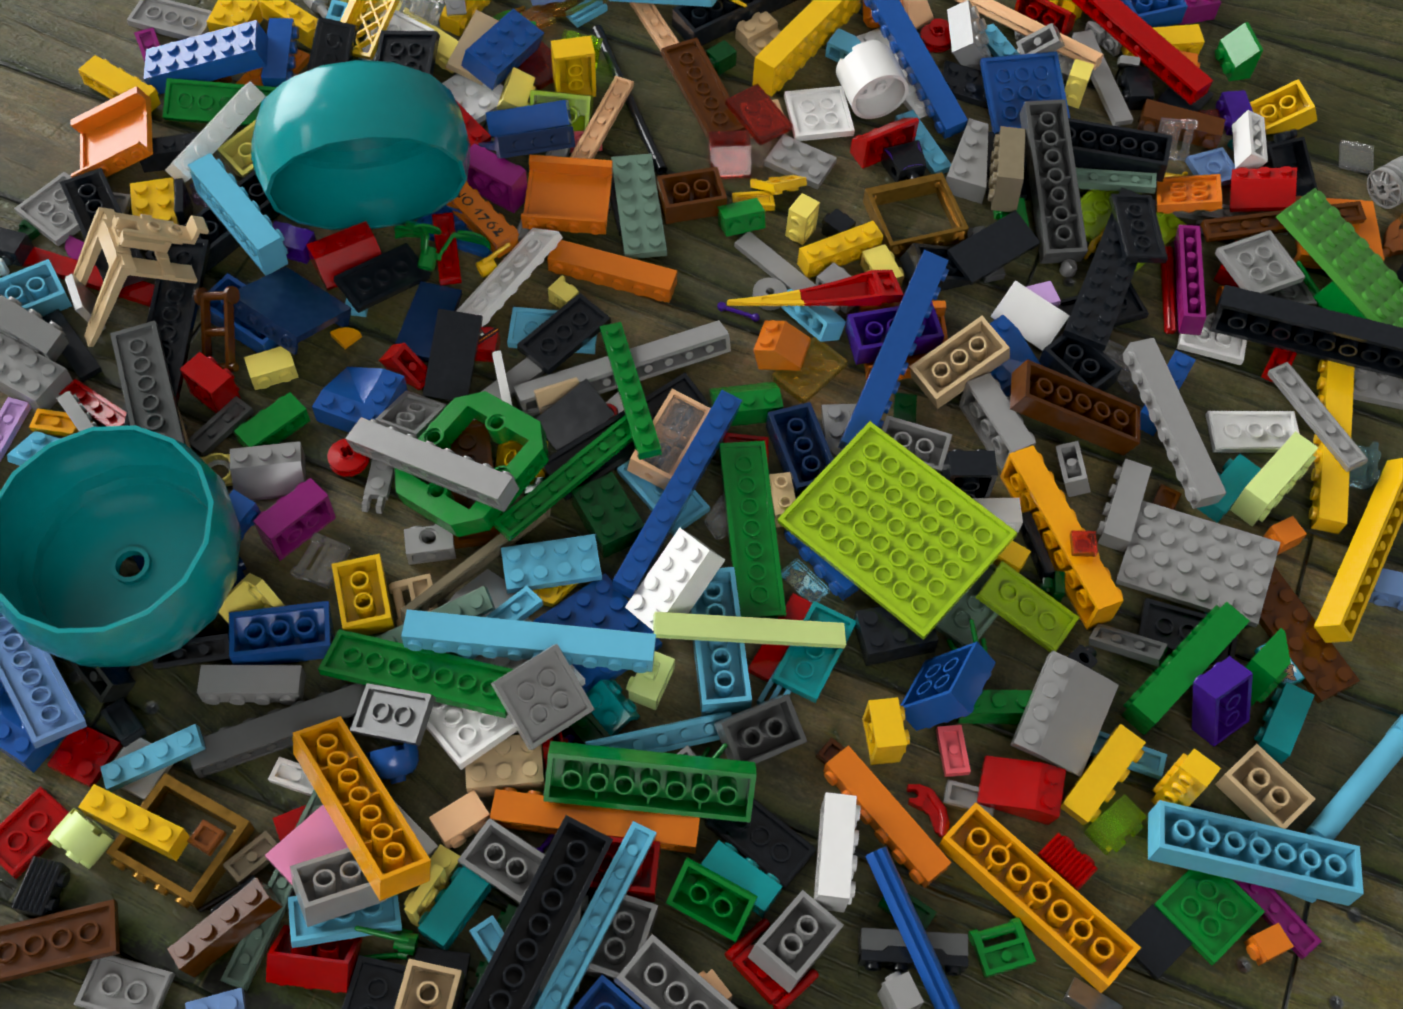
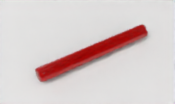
M1165 246L1168 260L1166 263H1161L1164 332L1166 334H1175L1177 331L1173 249L1171 246Z

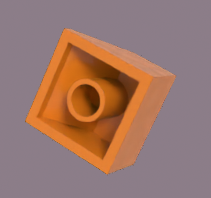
M765 320L753 349L758 369L801 371L811 338L787 321Z

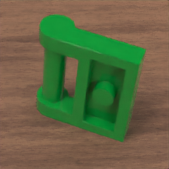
M1018 917L1010 919L1009 923L978 931L975 929L968 931L970 943L974 947L984 978L1029 966L1036 962L1024 927ZM1010 933L1016 936L1014 940L986 948L982 942Z

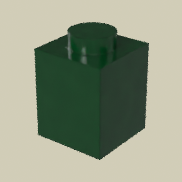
M725 40L706 50V55L718 76L736 66L737 51Z

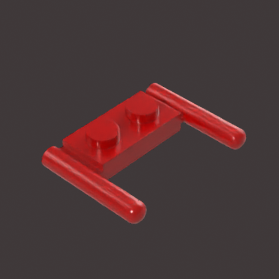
M763 918L729 948L724 955L769 1005L772 1004L774 1009H786L819 977V974L815 969H811L788 993L749 959L748 955L754 947L751 943L770 927V922Z

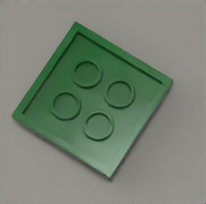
M1190 869L1154 903L1192 942L1191 946L1211 966L1265 912L1232 879Z

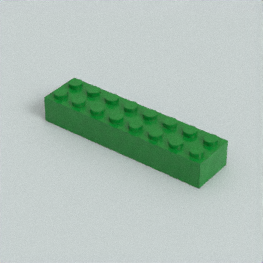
M550 741L543 801L750 823L757 776L756 764L749 761Z

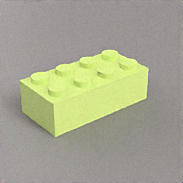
M1295 431L1244 488L1230 511L1252 527L1258 520L1263 522L1271 510L1280 503L1283 496L1288 494L1294 487L1296 481L1300 480L1316 459L1313 455L1318 447Z

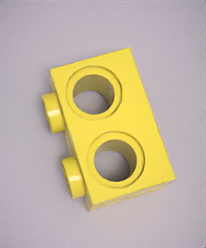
M802 193L788 210L785 236L803 245L816 230L820 202Z

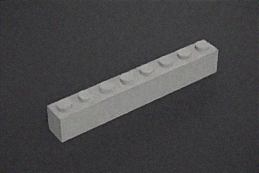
M1149 338L1130 342L1123 353L1124 363L1128 365L1132 374V380L1139 389L1141 400L1149 411L1150 420L1155 424L1158 437L1163 442L1167 451V457L1175 468L1176 477L1185 490L1186 499L1190 502L1193 509L1218 503L1226 494V491L1155 339Z
M361 417L345 438L354 452L505 512L519 490L514 476L507 471H497L489 464H480L468 456H459L448 448L441 449L430 441L423 442L412 434L408 433L405 435L392 426L385 427L374 419L367 420Z

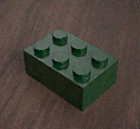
M613 472L571 491L572 505L590 535L595 534L597 548L603 558L634 544L644 523Z

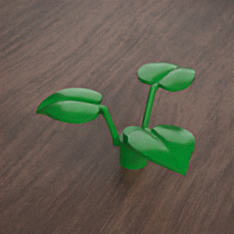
M406 220V226L396 225L394 228L395 239L405 237L420 238L421 252L417 267L427 271L435 270L436 261H441L443 253L454 238L480 244L489 250L491 249L490 242L483 235L471 231L458 230L457 233L453 232L440 252L436 253L437 249L428 246L429 233L441 234V229L427 223Z

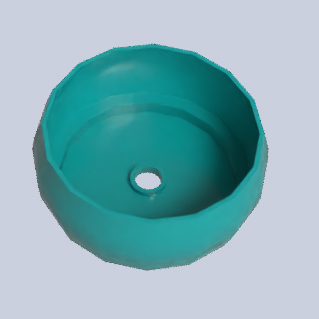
M353 60L321 65L283 82L264 98L255 122L251 141V159L256 176L271 205L278 213L297 223L328 230H344L364 221L367 222L370 229L405 224L406 220L413 221L430 215L457 198L468 177L470 142L460 107L451 90L431 74L394 62Z
M136 425L90 427L48 443L14 470L0 491V613L30 645L81 666H138L182 648L216 618L236 582L241 528L224 480L186 444ZM133 555L144 557V567L137 575L132 577L120 576V565L126 558Z

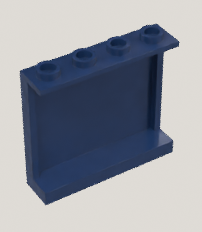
M286 266L238 289L240 299L238 303L234 304L235 317L294 355L297 354L299 342L334 323L341 328L349 326L351 307Z

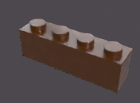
M1147 99L1141 112L1137 130L1173 135L1172 139L1209 149H1216L1222 138L1226 119Z
M255 878L167 948L178 969L195 978L283 906L271 887Z

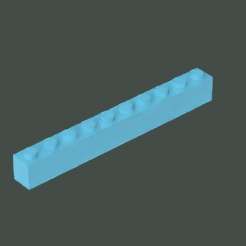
M417 610L406 611L401 635L404 648L412 651L424 649L441 654L455 652L463 656H470L474 653L486 658L505 657L513 661H520L521 659L530 660L552 645L558 644L569 665H583L586 668L607 667L613 671L627 669L633 670L636 673L653 671L656 634Z

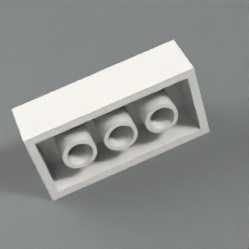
M679 528L625 608L652 630L654 612L688 614L725 559L696 537Z
M828 792L825 793L820 809L814 900L827 911L844 912L847 904L851 905L852 898L855 896L856 882L851 881V879H853L857 868V856L853 854L855 853V846H858L859 830L855 829L857 821L860 819L861 806L856 805L857 796Z

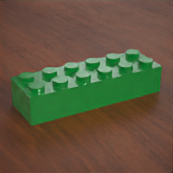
M1227 601L1221 608L1216 605L1123 705L1126 710L1121 716L1141 734L1145 735L1250 620Z

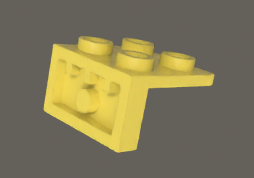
M249 573L229 592L218 613L229 624V612L285 605L263 579Z

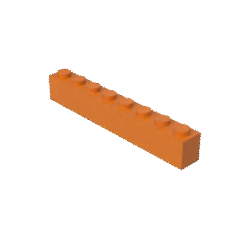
M503 787L502 790L495 789L490 819L504 828L555 835L565 815L609 837L624 838L634 821L657 832L654 841L661 842L662 850L696 854L700 817L543 801V793L531 790L528 793H522L511 787Z

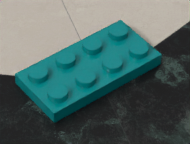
M813 601L803 620L844 623L846 643L856 625L855 620L816 601ZM789 646L772 678V682L816 703L844 648Z

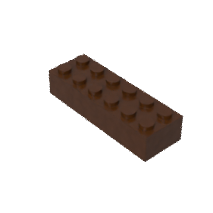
M1028 359L1012 372L1010 410L1123 456L1140 444V406Z

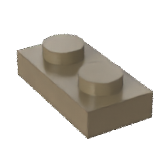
M264 831L222 865L240 886L270 863L265 858V854L278 843L267 831Z

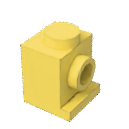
M563 275L548 288L549 302L559 309L579 294L574 285L566 283Z

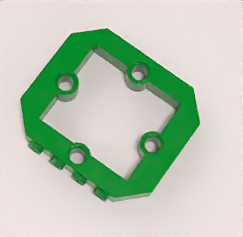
M486 391L454 398L440 415L429 424L418 440L423 442L430 441L441 449L448 448L451 450V444L472 420L476 419L485 424L495 443L504 444L512 439L522 445V449L507 466L495 468L497 471H507L512 474L519 488L508 505V509L549 461L547 438L543 426L539 420ZM395 468L396 493L403 504L456 537L488 531L493 527V522L505 513L478 501L470 509H467L455 501L451 490L434 483L427 485L420 480L421 478Z

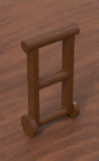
M228 286L224 291L208 292L206 288H197L194 291L193 297L201 310L202 354L206 357H212L211 337L225 336L226 363H218V365L222 369L227 368L231 372H237L239 365L235 363L234 304L238 303L240 292L235 286ZM224 300L225 327L211 328L210 301Z

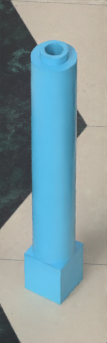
M1401 714L1386 732L1383 739L1306 829V834L1334 840L1403 757V714Z

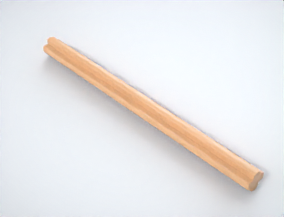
M953 0V1L958 2V3H962V2H965V1H967V0ZM969 0L972 6L977 7L980 14L1024 36H1028L1045 27V25L994 0ZM1060 33L1065 46L1056 50L1058 53L1074 61L1078 59L1094 64L1093 70L1100 66L1104 54Z

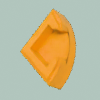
M349 327L338 328L330 332L331 337L344 349H347L362 338L361 332Z

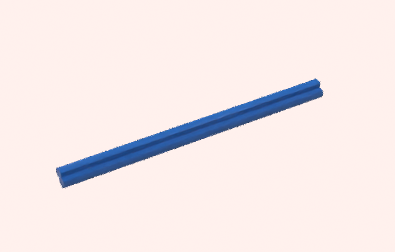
M887 847L867 854L865 857L934 1008L961 1009Z

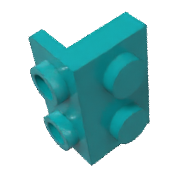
M601 679L586 695L595 709L591 713L610 736H614L631 720H638L640 715L636 711L637 706L630 699H626L621 693L623 690L616 681Z

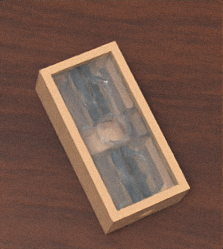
M672 389L653 419L662 455L639 460L635 449L630 457L627 471L665 490L711 408Z

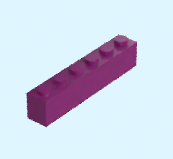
M1179 225L1174 240L1178 333L1201 335L1206 320L1200 226Z

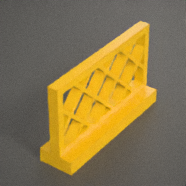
M349 0L340 22L356 25L358 29L361 24L365 27L356 34L355 41L357 45L353 48L352 56L373 60L378 49L380 33L387 30L400 0H383L384 4L375 8L374 4L380 0ZM371 6L372 11L366 14L367 9ZM387 9L386 14L379 18L378 14ZM375 16L376 21L367 25L366 21ZM379 26L378 32L371 35L370 31ZM367 34L368 38L360 43L358 38ZM371 44L369 52H363L362 48Z

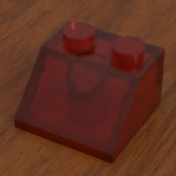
M749 130L708 132L709 167H718L721 179L751 178Z

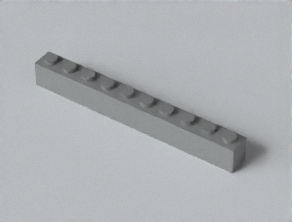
M718 320L631 348L630 352L639 380L641 381L730 352L731 346L729 333ZM608 356L513 386L519 409L530 416L540 414L534 390L575 377L579 380V384L587 378L598 394L617 389Z

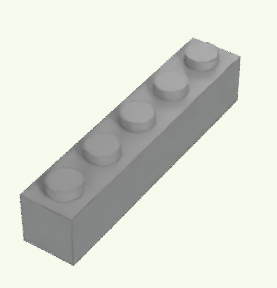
M67 391L56 398L79 432L90 427H98L95 422L91 423L92 417L88 412H84L86 409L82 403L78 404L80 400L75 394L72 395L70 391Z

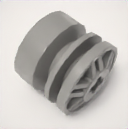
M1403 156L1372 171L1367 178V190L1371 199L1384 209H1392L1403 203Z

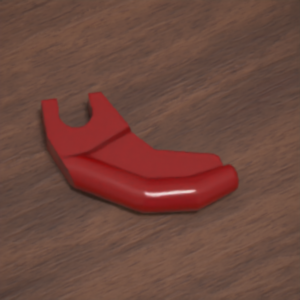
M908 784L907 792L917 794V798L908 799V805L926 813L930 818L935 834H939V837L943 838L948 833L950 826L947 808L933 789L921 784Z

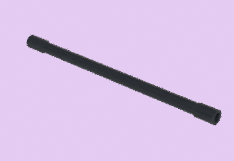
M595 25L592 28V33L602 50L613 77L625 78L609 45L603 27ZM630 92L625 103L648 153L652 154L656 173L663 175L667 172L668 168L657 149L633 94Z

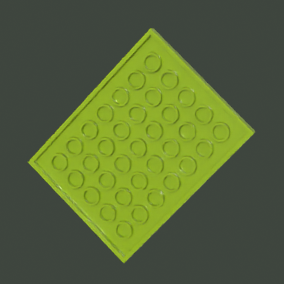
M871 421L866 424L777 519L781 526L923 640L1017 536V532Z

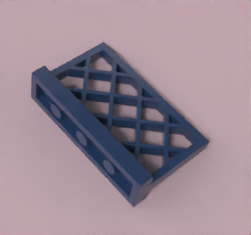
M573 126L494 137L495 141L479 143L480 147L496 151L497 158L500 159L575 147Z

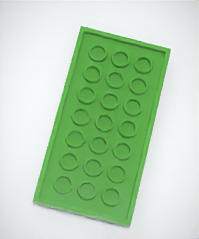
M1314 188L1276 216L1281 224L1367 319L1403 328V283L1398 279L1397 274L1383 263L1382 257L1372 251L1368 242L1355 232L1353 225L1341 217L1339 210L1331 206L1321 191Z

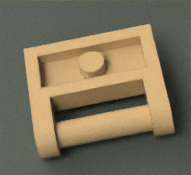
M430 573L389 584V591L393 594L398 617L396 621L397 627L404 624L401 621L400 609L405 606L402 592L409 589L411 601L433 585ZM435 604L427 612L438 608V605Z

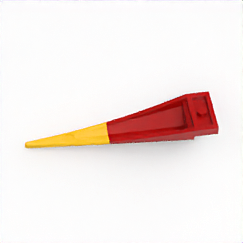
M870 270L855 276L800 290L727 300V306H881L882 302H901L904 294L893 270Z

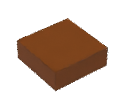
M203 819L187 842L211 857L227 834Z

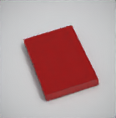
M41 786L0 823V865L15 879L29 868L33 856L40 857L53 844L47 838L69 813Z

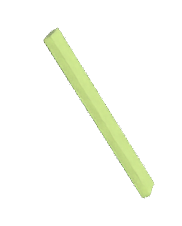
M654 612L653 631L656 634V638L845 648L846 646L844 623Z

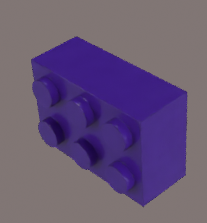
M1229 656L1224 661L1216 663L1211 670L1204 675H1199L1194 680L1192 730L1213 747L1249 722L1253 673Z

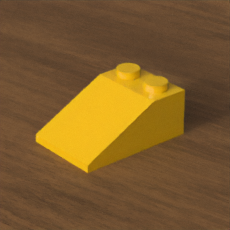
M1299 79L1250 102L1253 112L1264 117L1266 135L1293 129L1299 130L1318 121L1315 105Z

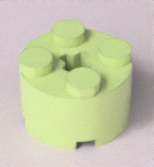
M73 808L47 839L58 848L62 847L67 851L66 855L74 862H80L83 866L90 869L112 845L115 839L95 821L85 818L86 815Z

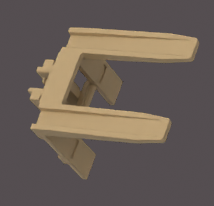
M98 207L73 273L85 286L100 251L103 249L109 268L85 332L88 347H94L101 335L127 276L197 283L198 280L192 266L170 263L167 252L172 243L195 245L200 233L208 234L209 230L203 217L191 215L187 225L182 226L174 224L173 221L152 218L151 215L140 214V216L116 213L114 209ZM130 248L154 251L157 261L133 258Z

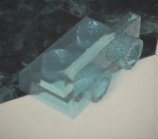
M1373 441L1370 447L1357 445L1368 458L1366 464L1350 471L1349 486L1369 490L1374 483L1378 482L1380 477L1378 462L1381 457V451H1378V442Z

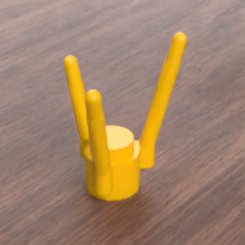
M506 243L488 257L475 263L482 278L489 276L497 267L494 259L510 247V243Z

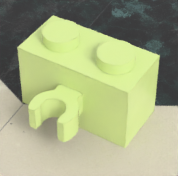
M655 651L653 671L636 673L635 677H630L626 690L629 691V699L656 710L675 669V659Z

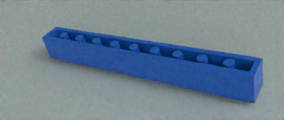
M863 0L866 7H870L874 21L879 23L883 37L888 39L893 54L896 53L899 58V65L902 70L905 69L910 85H914L916 88L918 99L925 104L927 115L934 120L936 131L939 134L941 133L944 139L964 131L968 119L900 0Z
M926 250L922 253L838 448L843 450L869 421L880 429L882 428L884 421L880 419L883 413H888L892 405V401L889 398L891 394L895 395L901 384V382L897 381L900 374L904 376L909 363L905 361L908 355L912 357L917 344L914 343L916 336L920 338L925 328V325L922 324L923 319H928L933 306L930 303L932 299L936 300L941 288L938 287L940 280L944 282L949 272V269L946 268L949 260Z
M721 390L615 575L611 589L631 599L641 585L717 451L719 443L722 442L739 412L741 399Z

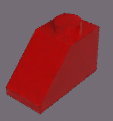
M406 343L391 345L379 361L387 370L403 375L407 384L421 390L425 385L428 367Z

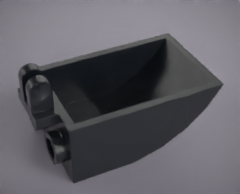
M1293 129L1273 136L1274 141L1266 142L1268 162L1262 167H1297L1296 196L1303 197L1314 188L1318 190L1305 137L1295 138L1297 137V130Z

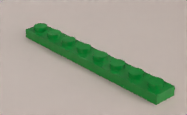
M617 322L600 326V333L638 458L641 460L662 455L661 446L622 323Z
M626 415L493 522V526L510 542L632 442L633 438Z

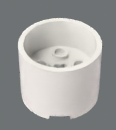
M871 40L852 47V52L844 59L840 58L836 67V75L853 112L858 117L864 119H875L891 113L906 99L909 85L890 46L881 44L878 40Z

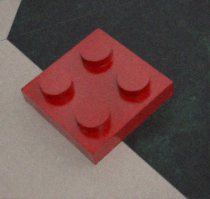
M85 727L67 735L47 766L92 788L102 776L100 767L112 762L122 745L120 742L96 730Z

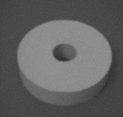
M763 278L754 285L753 297L769 295L767 293L778 294L787 292V288L783 282L776 278ZM781 306L759 307L765 310H775L780 308Z

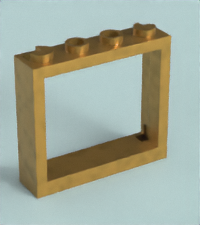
M942 172L865 189L863 204L870 220L875 222L884 235L882 245L886 244L889 251L893 252L894 257H901L913 243L947 246L959 244L967 237L969 227ZM936 193L953 229L893 242L877 206Z
M164 773L141 804V808L154 814L168 793H171L234 829L195 887L189 892L124 854L134 840L121 833L106 853L112 858L110 864L116 866L119 870L123 872L126 868L133 872L131 876L139 882L145 884L148 880L155 884L153 889L165 897L170 893L177 897L174 901L180 906L187 909L189 906H192L198 910L226 872L222 864L242 849L255 828L247 819Z

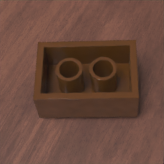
M718 167L657 176L658 198L665 224L718 216L717 206L727 204V196Z

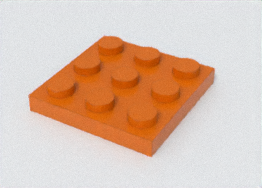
M1220 174L1164 177L1163 182L1157 181V212L1170 214L1175 211L1191 213L1195 210L1215 211L1222 209Z

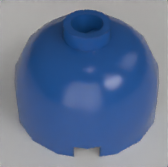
M406 743L366 753L367 759L381 780L390 779L391 784L406 781L405 776L414 772L419 762L418 746Z

